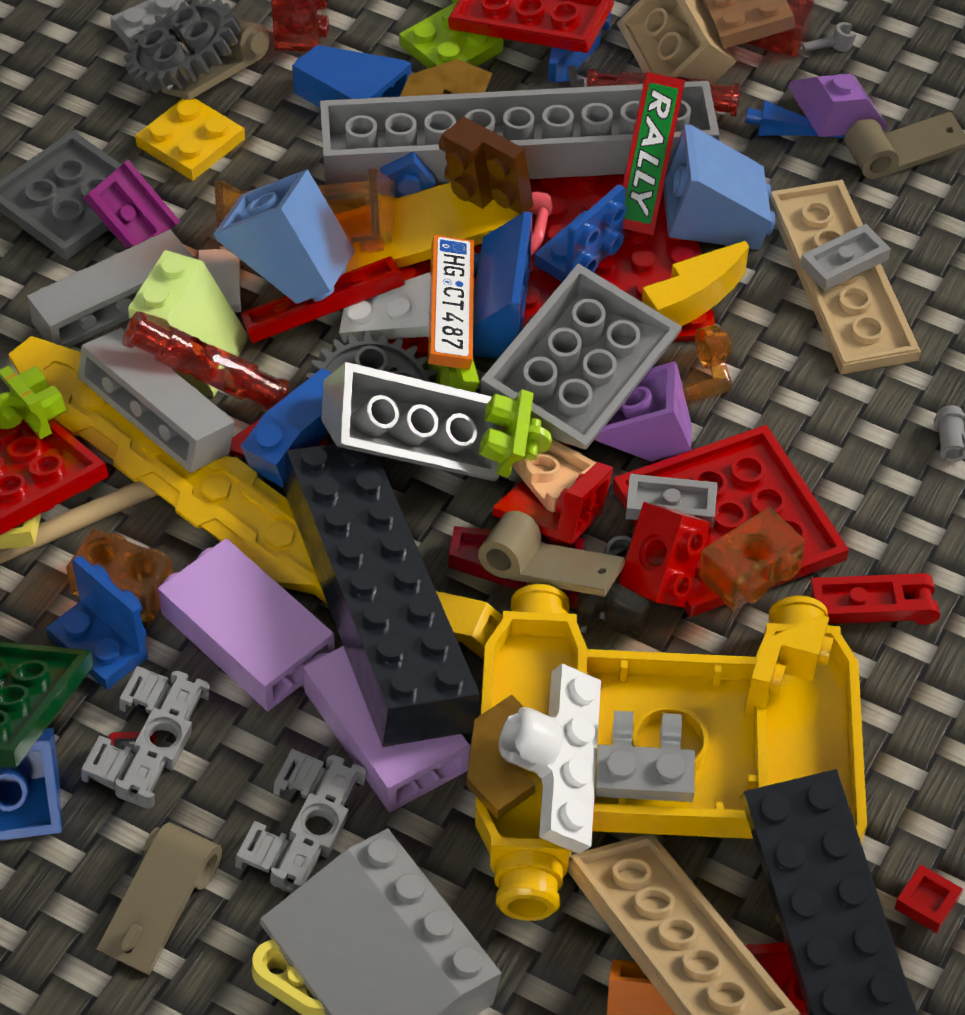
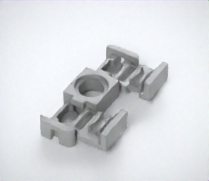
M137 666L119 698V710L126 712L128 707H131L134 702L135 706L138 704L145 706L146 712L150 714L134 743V754L131 753V747L126 746L124 750L111 746L110 739L99 735L81 769V781L88 783L90 778L94 777L111 785L115 784V794L117 797L143 808H152L155 805V794L152 793V790L163 769L166 768L172 771L191 735L192 722L189 719L199 699H209L210 686L208 682L198 678L195 683L188 681V674L174 671L171 674V683L169 685V678ZM165 730L171 732L176 737V741L171 746L162 748L152 744L150 737L157 731ZM132 789L137 790V794H134Z
M292 749L274 782L273 794L280 796L282 790L286 791L289 786L290 790L292 788L299 790L301 797L306 799L290 830L289 841L286 839L287 834L281 833L279 837L265 831L266 825L254 821L236 855L235 867L242 869L244 863L267 873L271 870L270 883L286 892L293 893L308 881L320 856L328 859L347 821L349 809L345 808L351 792L356 783L364 786L365 768L355 763L351 768L344 766L343 758L331 755L327 758L326 768L324 769L323 761ZM320 816L329 820L332 829L324 835H316L308 831L305 823L312 817ZM287 878H292L294 883L287 881Z

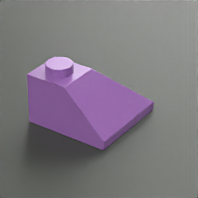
M852 74L806 78L790 81L788 85L790 92L819 137L845 135L850 126L858 120H876L883 131L888 126L856 76Z
M673 361L651 368L595 440L648 461L671 458L691 451L692 424L676 362Z

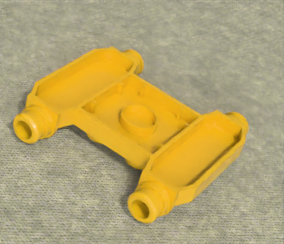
M531 584L517 590L511 598L512 611H503V619L485 644L481 715L511 694L524 707L532 708L548 715L551 671L563 663L601 680L597 750L598 745H612L614 711H632V746L660 748L662 713L682 714L680 749L695 750L693 802L595 797V776L592 831L753 839L740 798L743 791L837 769L862 844L867 827L859 662L842 637L840 626H827L825 636L834 638L828 664L818 663L814 680L811 681L785 674L780 692L770 691L766 708L763 709L747 704L751 678L761 645L756 657L587 649L577 624V614H568L570 601L563 591L548 584ZM797 595L783 598L773 604L769 610V623H766L763 640L819 615L828 617L827 608L820 601L808 596ZM521 768L536 784L535 794L499 819H496L476 797L475 826L490 854V867L495 874V885L499 889L496 893V906L505 915L513 919L536 921L551 916L559 909L560 896L558 891L561 889L563 877L568 871L569 858L572 851L539 838L543 792L542 779L535 772Z

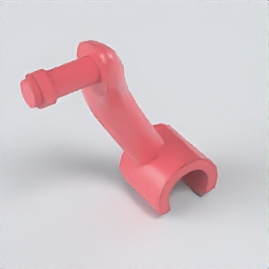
M543 192L532 193L534 206L528 211L532 212V214H537L532 232L531 256L543 242L547 219L552 213L551 197Z

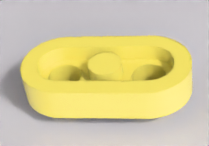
M268 940L259 945L253 954L252 977L255 983L302 1015H326L321 1002L309 997L312 994L304 985L303 978L294 966H290L279 951V946L276 942ZM273 968H278L283 970L284 972L281 974H273L269 970Z

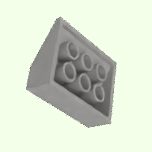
M577 264L482 377L480 394L491 397L494 394L514 399L521 389L534 393L530 419L537 418L541 420V427L551 433L552 439L586 450L678 336L682 326L582 265Z
M388 828L346 849L260 919V925L271 940H274L279 946V951L290 966H294L303 978L304 985L309 992L324 1006L326 1015H476L494 1003L502 974Z

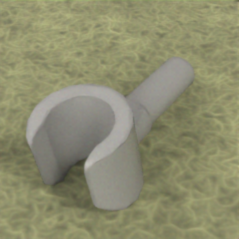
M841 22L837 24L833 36L802 43V48L804 52L825 47H833L837 51L847 52L853 46L856 34H850L852 28L850 23Z

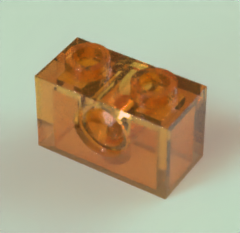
M768 507L702 550L699 577L735 611L747 602L754 603L764 596L768 588L780 580L787 581L793 578L802 567L806 540L771 507Z

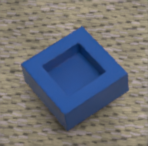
M414 151L380 168L381 180L398 198L435 186L434 173Z

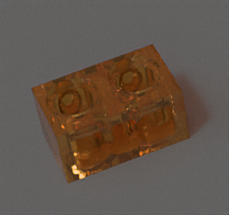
M93 528L66 567L71 593L79 596L72 560L81 555L91 565L97 563L103 567L110 576L112 583L120 590L127 589L131 591L142 605V611L140 612L142 621L150 624L160 608L157 588L163 584L167 577L174 573L172 559L158 549H147L128 542L118 534H107Z

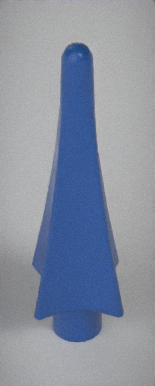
M764 100L762 110L747 108L744 123L759 125L757 136H818L807 117L789 111L767 100ZM845 135L827 136V137L843 138V139H844V138H845Z

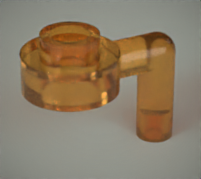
M717 325L698 328L695 334L697 354L702 365L707 369L710 368L713 379L684 385L683 391L686 401L726 393L732 388V380L726 366L727 356L731 354V341L725 331H721Z

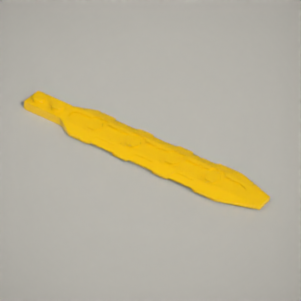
M30 336L8 354L18 374L37 366L46 378L48 386L54 385L60 391L67 412L53 418V420L73 436L82 437L114 461L113 465L115 468L134 482H142L174 506L175 512L195 528H203L220 542L227 538L281 587L313 594L327 604L288 500L260 480L256 471L237 457L230 458L228 455L192 473L187 471L78 378L81 355L79 351Z

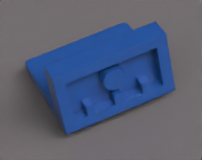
M618 184L588 211L584 210L534 254V265L561 282L564 281L577 264L594 272L598 264L609 254L614 255L624 241L622 232L626 213V188Z
M79 555L72 560L80 602L48 625L46 632L48 638L58 647L91 650L93 667L88 674L108 690L148 658L145 641L147 633L143 627L140 613L142 605L131 591L127 589L122 591L113 584L103 567L97 563L91 565Z

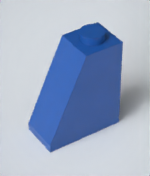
M316 45L305 55L300 56L292 65L294 93L319 108L320 101L400 97L405 83L411 74V63L401 59Z

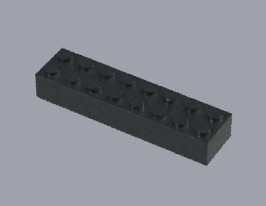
M336 444L287 450L283 490L382 747L473 732L480 693L378 455L337 447Z

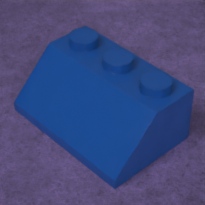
M523 212L485 235L482 239L481 252L474 253V277L476 278V283H474L473 356L499 358L522 331L531 270L532 212Z
M46 728L17 767L0 768V840L62 833L59 768L53 728Z

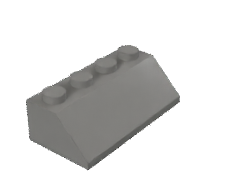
M348 362L343 363L324 379L321 420L337 447L490 481L499 479V475L496 474L498 462L479 455L480 442L486 430L492 428L500 431V425L485 421L484 419L485 408L492 398L491 396Z

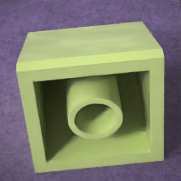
M164 250L128 307L132 337L201 394L214 398L245 346L248 334L204 262Z

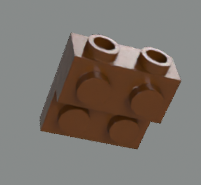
M464 116L451 128L444 131L439 140V149L446 154L447 165L444 175L446 179L451 181L452 191L459 199L469 201L482 209L494 199L500 206L510 208L519 214L528 212L534 206L524 148Z

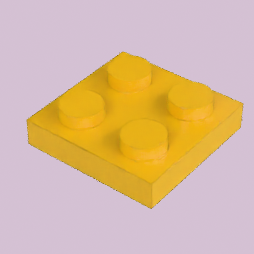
M192 98L190 100L181 99L137 133L135 137L137 147L194 181L244 141L245 130L242 126L209 106Z

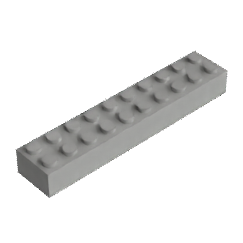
M691 81L684 84L669 162L684 124L692 125L719 140L720 134L709 81ZM643 84L320 101L325 190L388 187L381 180L380 168L413 151L434 173L435 184L450 183L451 181L446 179L444 175L447 161L445 152L439 149V140L444 131L451 128L463 116L524 148L529 179L624 174Z

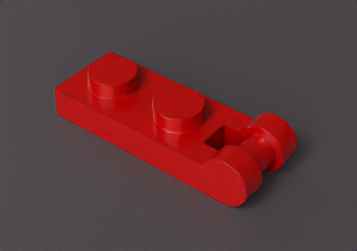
M929 574L811 578L809 587L811 598L820 601L827 608L828 624L915 621L920 625H929L935 623L940 618L938 602L932 599L935 587L933 577ZM904 595H909L913 599L905 600Z

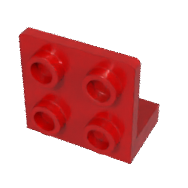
M597 462L585 474L580 473L575 483L569 489L564 488L561 492L555 512L547 510L522 480L494 505L492 515L501 518L504 513L509 511L526 513L535 520L541 534H544L548 540L555 543L572 544L603 513L613 467Z

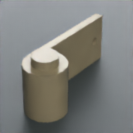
M238 19L240 22L238 27L241 31L239 35L235 36L238 44L229 46L232 51L231 55L220 57L222 65H212L209 68L211 74L205 75L201 73L198 75L196 83H193L191 79L186 81L183 89H179L178 85H174L168 93L165 92L163 87L161 92L190 100L255 63L266 54L269 48L270 39L267 29L261 24Z
M951 111L888 133H884L876 120H858L850 126L844 138L846 146L863 175L869 179L881 178L965 149V133Z
M520 511L504 513L478 552L482 566L497 577L533 584H548L560 589L604 597L625 566L624 557L542 543L538 524L532 517Z
M170 822L164 824L162 828H154L148 836L144 846V853L146 855L96 949L147 975H150L194 888L202 890L210 883L222 857V847Z

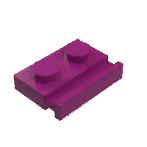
M129 160L124 162L83 197L126 249L171 230L180 222Z

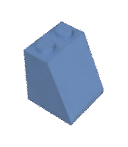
M684 124L667 167L663 187L668 237L728 246L746 241L749 249L760 250L766 235H771L775 225V213L770 211L769 206L771 186L769 183H766L764 166L698 128Z
M308 169L241 194L214 232V236L219 243L296 304L309 299L320 301L332 294L335 290L334 285L347 270L346 266L355 252Z

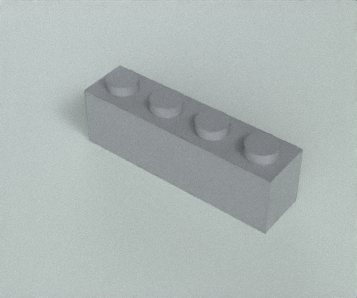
M171 230L165 231L27 295L32 324L46 341L69 348L130 319L128 307L164 250L191 258L194 257Z
M119 328L82 345L78 378L187 471L192 473L229 454L235 421L125 330Z

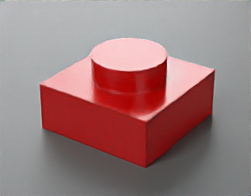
M920 864L897 898L894 909L937 934L959 901L963 888Z

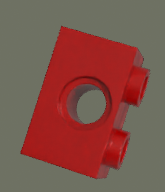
M643 501L625 559V566L622 569L617 587L654 602L684 608L692 588V580L706 543V535L711 522L671 508Z

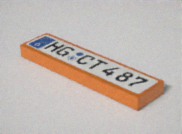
M441 235L433 236L430 269L428 364L470 370L473 360V240Z

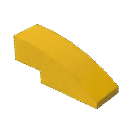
M742 241L673 264L670 279L643 287L642 303L680 326L686 325L717 305L735 288L746 272L749 245L746 241Z

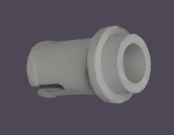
M949 405L942 407L934 418V427L939 431L940 456L945 461L957 462L965 458V413L958 406Z

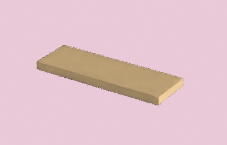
M843 180L771 191L769 200L770 210L775 213L777 227L840 374L919 361L921 350L881 264L825 291L800 266L802 254L863 225Z
M645 834L587 850L581 854L570 855L567 872L675 1015H800L796 1007L654 834Z

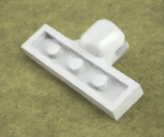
M562 663L551 671L548 715L532 708L521 707L518 713L509 716L504 723L498 746L499 752L505 761L535 772L542 779L543 792L539 838L581 854L591 847L601 680Z

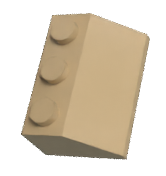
M640 0L616 23L644 75L646 72L682 79L685 82L709 81L711 87L737 62L729 48H722L701 0Z

